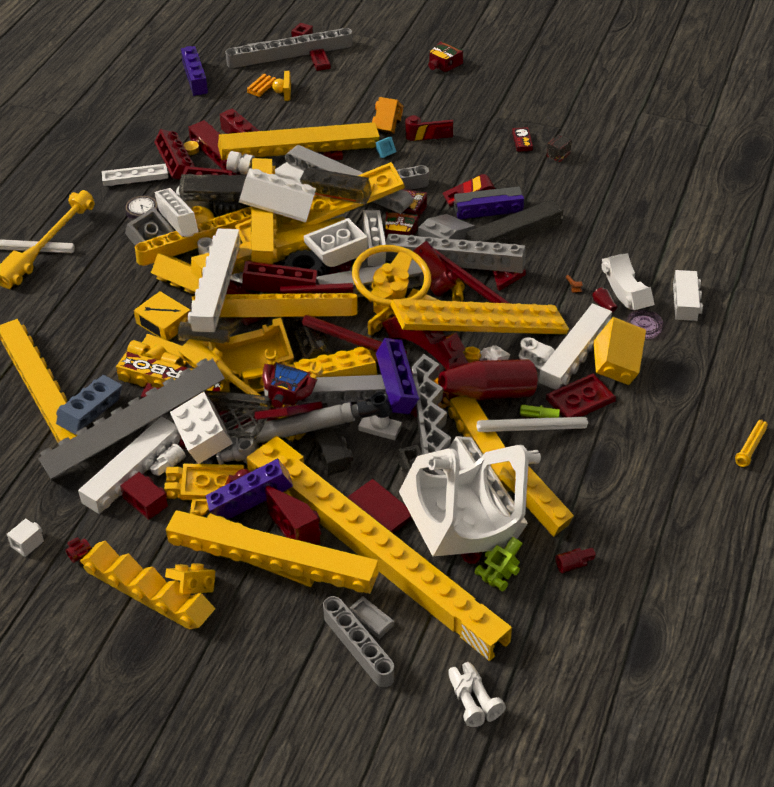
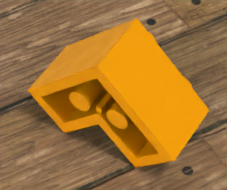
M379 97V101L375 104L376 116L372 119L378 131L395 134L397 121H401L404 108L398 100Z

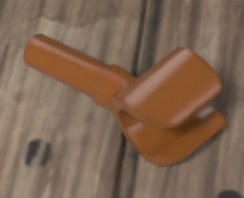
M567 275L566 279L571 284V291L582 292V281L575 282Z

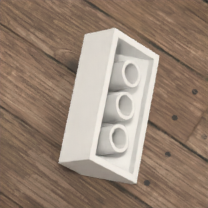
M249 168L239 202L306 222L316 188L308 184L297 183L292 179L278 177L275 174H267L259 169Z

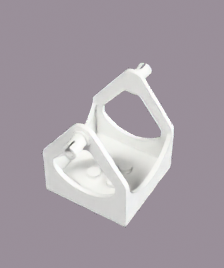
M515 445L485 452L477 462L459 471V456L455 449L449 448L417 456L399 493L432 556L492 551L496 545L504 549L525 516L528 464H538L540 462L541 455L538 453L539 451H527L523 445ZM509 461L516 472L515 505L511 517L499 511L491 498L487 482V470L491 464ZM429 467L430 470L443 469L446 475H432L423 471V468Z

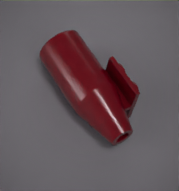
M529 359L447 363V370L442 371L438 377V385L443 388L444 392L449 393V402L450 399L458 396L476 400L527 398L535 393L538 382L536 367Z

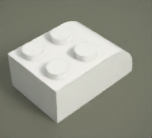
M349 218L304 235L305 244L329 267L338 266L355 259L368 248V237Z

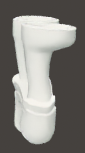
M470 662L462 665L464 671L462 676L456 667L450 668L449 678L458 701L461 699L466 711L463 718L467 726H481L485 721V717L488 722H491L505 711L506 705L502 699H491L482 684L480 674ZM472 691L475 693L482 709L475 704L471 696Z

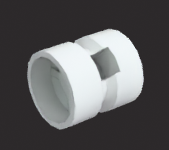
M231 151L227 158L226 170H231L236 174L240 172L241 175L247 176L249 168L252 169V158H255V156L248 154L242 156L239 152Z

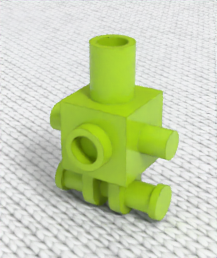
M512 536L504 549L496 545L492 551H486L485 557L487 559L485 563L488 565V568L484 569L482 565H479L475 569V574L481 576L484 582H489L490 586H496L500 591H504L508 586V582L501 579L504 577L508 580L512 574L517 575L520 571V568L517 567L520 562L515 555L523 543Z

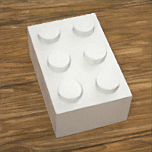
M205 392L170 412L188 452L198 464L233 444L215 406Z

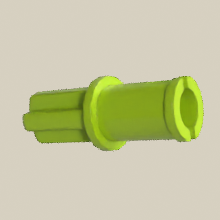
M521 405L520 415L534 418H559L560 409L544 408L542 405L540 407Z

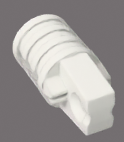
M173 444L150 467L152 474L160 476L162 473H166V467H174L186 457L185 452L179 445Z

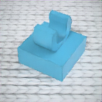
M392 137L376 142L375 147L380 158L396 152Z

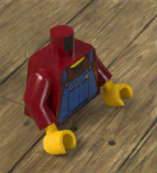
M268 349L265 350L267 362L266 364L264 363L262 381L265 390L268 391V398L272 399L274 407L281 408L284 403L293 406L299 400H303L312 394L318 380L316 379L317 376L322 375L324 371L322 365H320L319 370L314 371L316 362H313L310 365L312 374L277 362L272 365V362L277 358L276 350H274V356L268 357Z

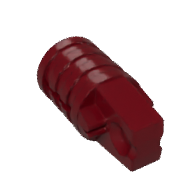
M577 548L567 553L557 554L555 556L557 568L560 573H565L566 571L587 566V562L594 560L596 553L593 548L584 550Z

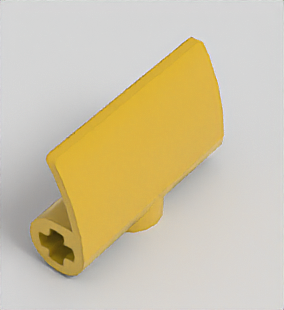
M147 334L142 342L132 340L127 348V352L183 367L187 364L178 352L182 347L181 345L151 334Z

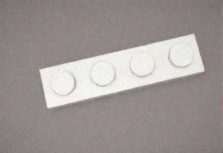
M166 164L102 171L103 186L168 178Z

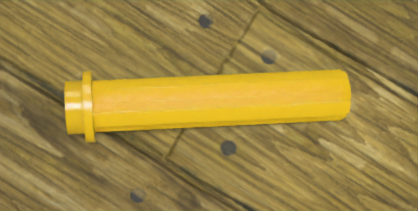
M759 420L756 423L741 452L736 454L735 462L738 466L746 467L751 463V456L767 429L768 423L766 421Z

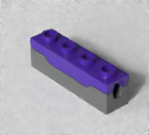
M519 186L454 194V209L458 219L523 212L524 197Z

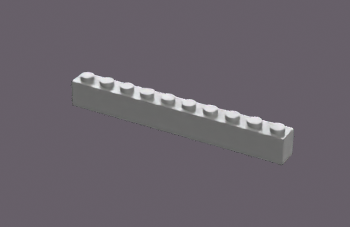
M206 358L196 364L198 367L193 370L190 368L185 369L179 373L181 377L175 380L173 377L162 383L164 386L158 390L156 387L150 389L145 393L146 397L142 399L137 397L128 402L130 406L125 409L121 407L111 412V417L107 419L102 417L93 422L95 426L87 429V427L80 429L76 432L77 436L71 440L67 437L58 442L59 446L52 450L49 447L40 453L41 457L38 460L50 480L223 381L224 376L213 358L209 361Z

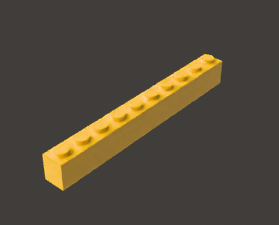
M375 122L219 134L218 148L221 160H227L231 151L239 152L242 156L244 154L255 157L286 155L296 145L303 146L314 152L374 148L380 136Z
M252 158V169H259L267 174H275V166H272V159ZM251 206V262L273 264V259H277L276 213Z
M341 216L315 225H308L276 234L277 259H273V263L285 260V257L290 255L289 253L296 252L297 250L310 251L311 249L304 242V235L345 220V218ZM251 241L240 244L232 275L243 272L245 261H251ZM209 253L191 257V272L198 280L203 277L202 270L203 267H206V257L209 256Z
M18 319L0 325V340L57 442L67 437L70 440L77 435L56 424V412L61 405L67 403L64 392H59L61 391L57 380L53 381L54 377L51 370L46 369L47 364L43 357L40 358L41 355L38 347H33V339L30 335L27 336L28 332L25 325H21Z
M177 510L166 528L168 543L175 546L188 547L195 551H203L214 556H223L234 561L251 563L254 566L271 568L274 571H282L297 577L310 578L317 582L330 583L336 587H345L357 592L371 594L379 573L378 560Z

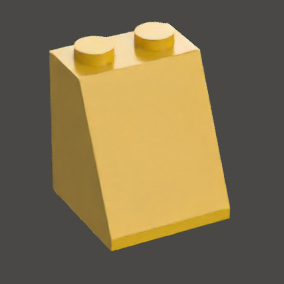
M613 317L593 341L596 373L629 385L640 371L646 329Z

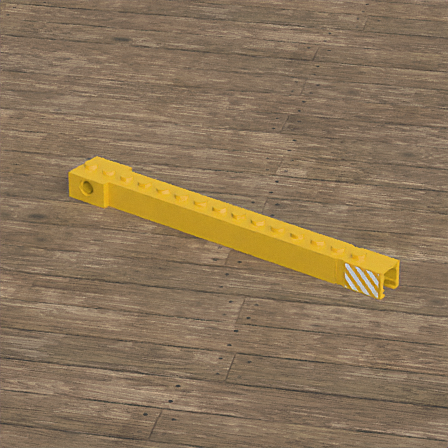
M275 436L246 457L248 470L251 472L278 458L289 471L293 487L283 491V493L308 504L312 511L315 510L320 517V522L318 523L359 556L378 560V571L450 630L458 633L461 639L487 660L491 661L495 657L493 648L497 641L505 647L511 642L512 627L486 606L479 604L467 591L304 464V457L278 436Z

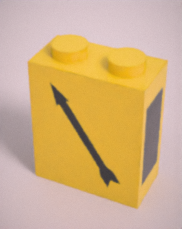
M158 292L134 310L136 324L167 341L191 324L188 323L190 309L162 292Z

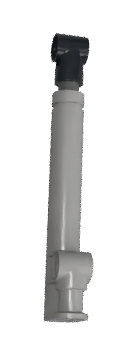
M380 391L374 393L369 399L357 401V404L354 405L351 402L343 403V405L339 404L229 430L227 432L233 444L216 453L219 465H225L226 462L234 460L247 463L246 457L256 451L260 443L268 442L275 436L281 439L345 424V422L350 423L354 422L356 417L361 419L375 415L378 418L388 417L392 413L388 395Z

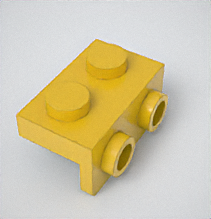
M192 563L191 567L176 564L175 568L166 569V578L180 581V594L214 591L215 570L204 568V564Z

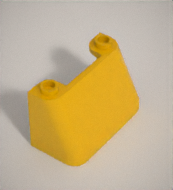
M281 318L273 319V324L268 327L263 325L262 329L232 337L223 335V339H221L218 334L209 336V349L217 348L223 354L221 358L238 378H242L241 371H245L248 368L264 367V363L266 364L267 362L265 358L266 349H268V357L274 356V350H276L277 358L272 362V365L275 362L284 365L291 364L294 361Z

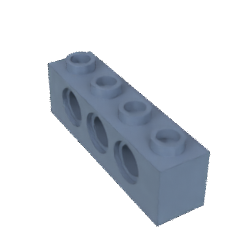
M102 375L97 380H93L88 387L83 388L79 394L71 397L66 404L58 408L56 424L76 435L77 431L86 427L119 400L122 384L105 375Z

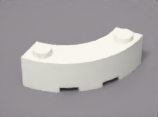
M628 253L602 259L603 272L606 273L614 293L627 308L638 310L655 305L651 287H647L641 281L637 282L635 280V272Z

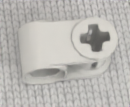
M527 337L521 340L522 349L519 352V358L529 359L534 363L535 367L541 369L555 350L533 338Z

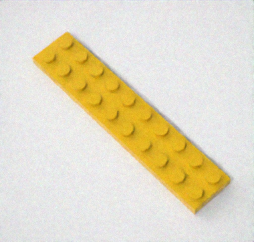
M392 162L331 186L332 194H335V197L344 198L339 195L340 189L349 191V193L346 191L341 192L342 195L349 196L347 199H350V190L356 191V193H353L356 194V196H353L356 198V201L314 194L306 222L276 214V234L321 223L405 188L404 183ZM328 187V193H326V194H324V195H330L329 187ZM335 188H338V196H336ZM251 219L235 225L236 229H239L242 243L250 242Z
M393 299L391 302V307L402 330L567 334L569 330L555 305Z

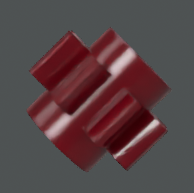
M77 537L67 543L69 548L65 551L73 563L78 561L81 564L80 560L92 548L85 538L80 540Z

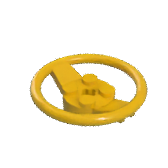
M379 245L367 249L357 257L352 268V278L358 291L368 301L374 302L378 306L391 307L393 299L405 297L409 284L408 270L412 260L420 266L424 275V283L420 291L414 296L406 298L407 300H421L426 295L431 285V273L425 261L418 254L396 245ZM380 252L398 253L391 264L385 263L375 271L371 285L373 290L370 292L366 289L359 276L360 266L364 260Z

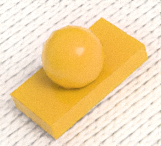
M284 71V80L276 79L272 85L276 93H284V101H290L291 98L290 71Z

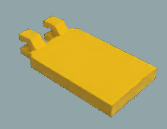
M183 464V468L166 467L167 483H165L164 487L167 493L166 498L176 499L178 497L181 500H192V498L206 499L205 495L225 486L229 475H235L237 471L244 469V465Z

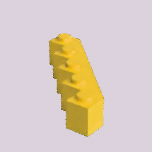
M106 540L96 543L80 560L84 565L85 571L187 629L199 628L215 610L214 606L202 593L194 595L180 594V582L178 580L166 582L153 566L143 569L129 553L119 556Z

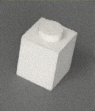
M24 519L7 533L11 547L24 557L44 542L42 528L37 523H32L27 519Z

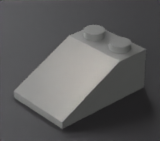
M152 208L128 223L125 234L136 245L140 242L174 232V230L159 212Z
M444 214L428 218L418 227V236L463 240L475 229V226L451 215Z

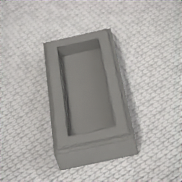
M361 597L349 608L359 622L378 639L395 626L394 620L365 597Z

